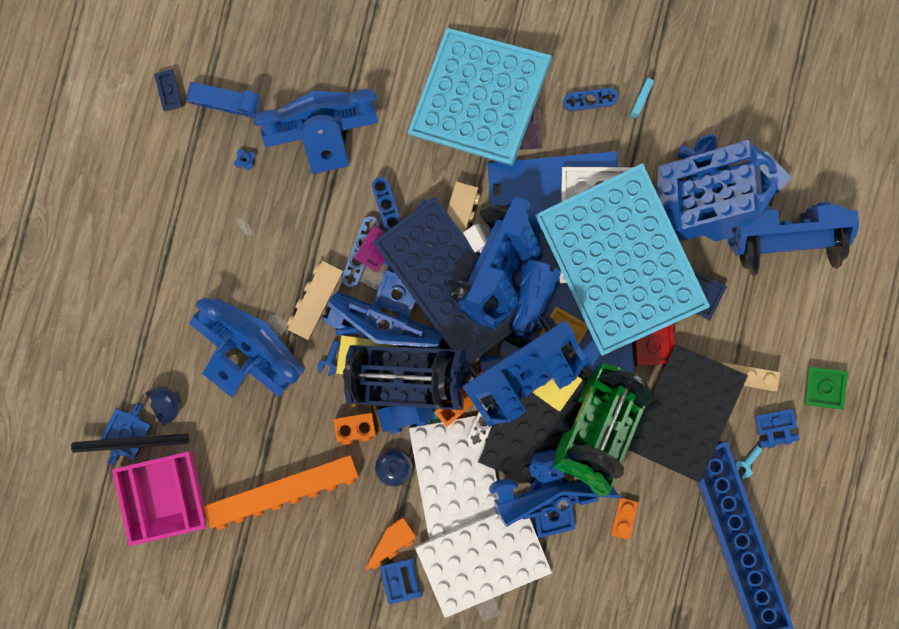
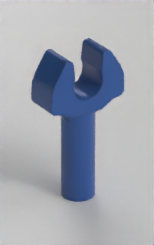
M348 326L344 329L335 328L336 336L357 333L360 335V338L367 337L355 326Z
M333 341L327 359L318 362L319 373L323 371L325 365L330 366L329 377L336 372L337 366L334 364V359L340 346L339 342Z

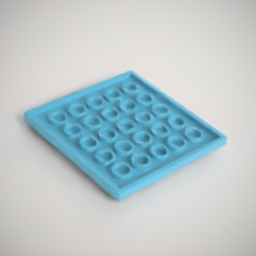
M446 28L408 134L513 166L553 59L552 56Z

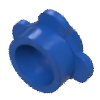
M239 149L234 165L237 168L242 167L251 170L253 168V159L255 158L254 152H244L243 149Z

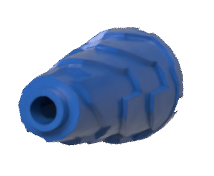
M533 260L524 261L519 283L517 309L513 321V331L516 332L515 336L526 339L527 336L534 332L539 320L538 316L543 314L548 299L551 298L556 283L560 278L561 271L557 268H554L552 272L550 271L551 265Z

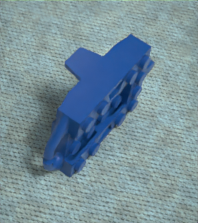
M745 140L658 166L657 195L678 240L706 236L717 242L735 237L734 227L763 219V211L778 188V177H771L768 189L762 193L759 165H767L769 173L775 174L777 173V167L774 160L757 148L750 140ZM747 159L750 160L749 162L729 167V164ZM691 175H698L697 177H693L683 181L679 180L681 178L688 177Z

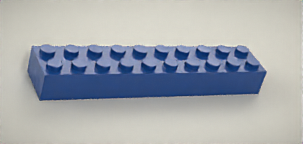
M720 441L701 482H697L748 629H794L728 442Z

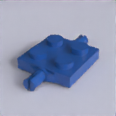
M136 403L132 413L116 408L100 440L147 436L152 425L139 417L143 405ZM141 448L110 450L112 453L107 463L114 466L118 456H126L135 460Z

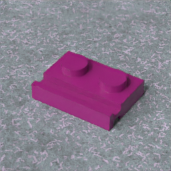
M373 225L353 259L378 273L385 259L372 242L386 232Z

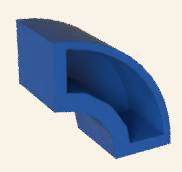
M390 406L377 410L382 431H390L391 434L401 432V427L417 424V427L428 424L427 420L435 418L432 408Z

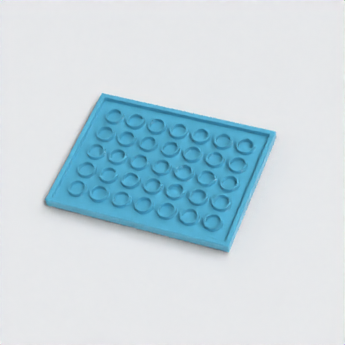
M643 163L535 215L601 356L710 307Z

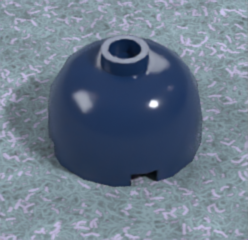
M158 386L145 392L147 399H151L150 406L158 421L162 422V426L172 422L178 416L180 411L179 403L182 401L177 392L173 393L165 386Z
M387 449L376 460V476L387 486L396 487L403 485L412 475V459L407 452L401 449Z

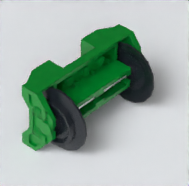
M606 363L596 366L585 383L578 399L582 406L571 431L563 434L557 447L553 467L561 472L577 477L588 484L597 495L601 497L609 495L615 479L624 475L622 462L644 407L650 405L654 400V394L647 383L634 373L622 370L617 366Z

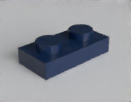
M174 70L155 73L163 111L182 108L183 105Z

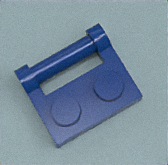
M414 557L380 566L389 605L423 596L422 590H419L414 568ZM406 566L412 590L410 593H406L401 567Z

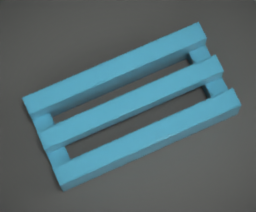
M647 78L629 115L630 117L637 118L640 114L654 80Z

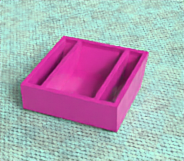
M193 450L112 469L129 546L206 528V514L203 508L205 501Z

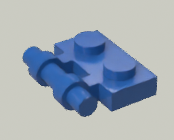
M794 409L754 416L757 434L766 435V439L759 440L760 448H774L775 445H789L794 441H799L798 434H791L790 429L797 428ZM782 431L783 436L774 437L773 432Z

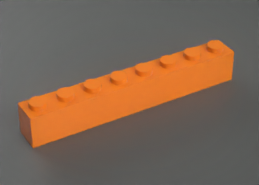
M351 454L207 504L203 508L210 529L216 527L217 530L228 527V522L235 521V524L245 521L246 516L253 514V517L265 514L264 510L271 508L274 511L282 508L283 503L290 502L291 505L300 502V497L308 495L309 498L320 495V490L326 489L327 492L338 488L337 485L343 482L345 486L355 483V478L359 477V473Z

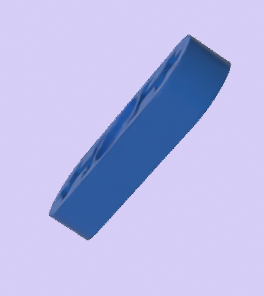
M612 88L569 93L564 97L563 107L570 112L611 107L617 102L618 93ZM607 93H610V96H614L611 102L608 99H602V104H599L598 94H601L600 98L606 97ZM579 96H582L581 102L583 106H580V102H576L574 107H571L569 103L567 104L570 98L573 101H578L580 99ZM586 96H594L596 102L593 105L587 104L585 101Z

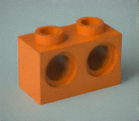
M373 413L333 419L337 442L342 441V445L352 444L354 439L360 438L361 442L373 440L372 436H376ZM362 422H367L370 425L368 433L361 432L360 424ZM343 425L351 428L349 436L342 435L341 428Z

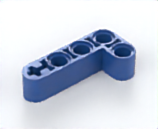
M190 82L186 102L254 118L260 111L262 98L259 94L244 90L242 93Z

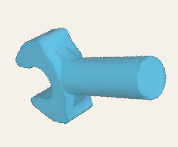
M759 446L753 449L745 461H735L737 470L740 467L745 469L744 473L740 476L741 479L748 478L753 474L751 464L763 451Z

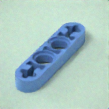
M366 217L361 224L342 275V281L347 287H356L360 282L365 265L354 266L352 259L360 247V239L367 236L362 234L363 231L367 233L368 227L366 223L374 221V225L379 228V222L375 217ZM349 267L360 270L359 274L357 272L354 273L356 281L348 284L346 276H350L352 270H348Z

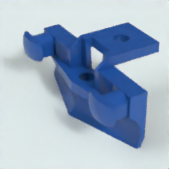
M389 269L385 270L373 305L337 291L330 297L327 303L331 307L329 315H322V319L326 324L337 329H344L349 326L348 323L343 322L345 318L376 344L420 346L419 348L436 349L439 347L442 339L437 330L409 319L415 300L394 271ZM394 289H400L403 296L397 299L393 296L392 292ZM381 306L401 315L395 318L380 312ZM383 319L387 320L390 327L382 329L379 322Z
M202 298L195 304L199 311L192 316L189 324L218 347L202 374L231 398L238 392L248 373L280 397L304 372V368L266 322L218 298H215L214 301L209 298ZM235 347L249 357L242 368L225 356L227 352Z

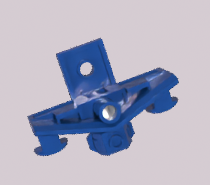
M555 450L534 454L529 470L530 475L536 479L529 487V492L526 491L525 493L522 492V494L514 495L513 489L517 488L518 485L511 479H501L489 486V492L496 493L497 499L494 500L495 510L505 527L520 519L525 520L534 517L538 538L574 530L575 523L572 504L579 503L580 505L597 502L599 501L598 497L601 496L594 493L590 486L580 479L572 480V482L568 481L565 478L566 473L554 468ZM614 486L609 495L603 496L605 498H622L616 492ZM552 511H557L558 514L555 518H549V514Z

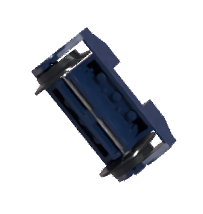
M350 345L343 370L346 402L350 404L463 410L462 383L466 350ZM449 354L454 356L453 360L449 359Z

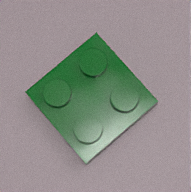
M808 367L804 405L844 410L848 371Z

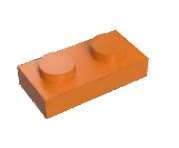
M625 498L618 499L610 531L611 536L630 540L639 502Z

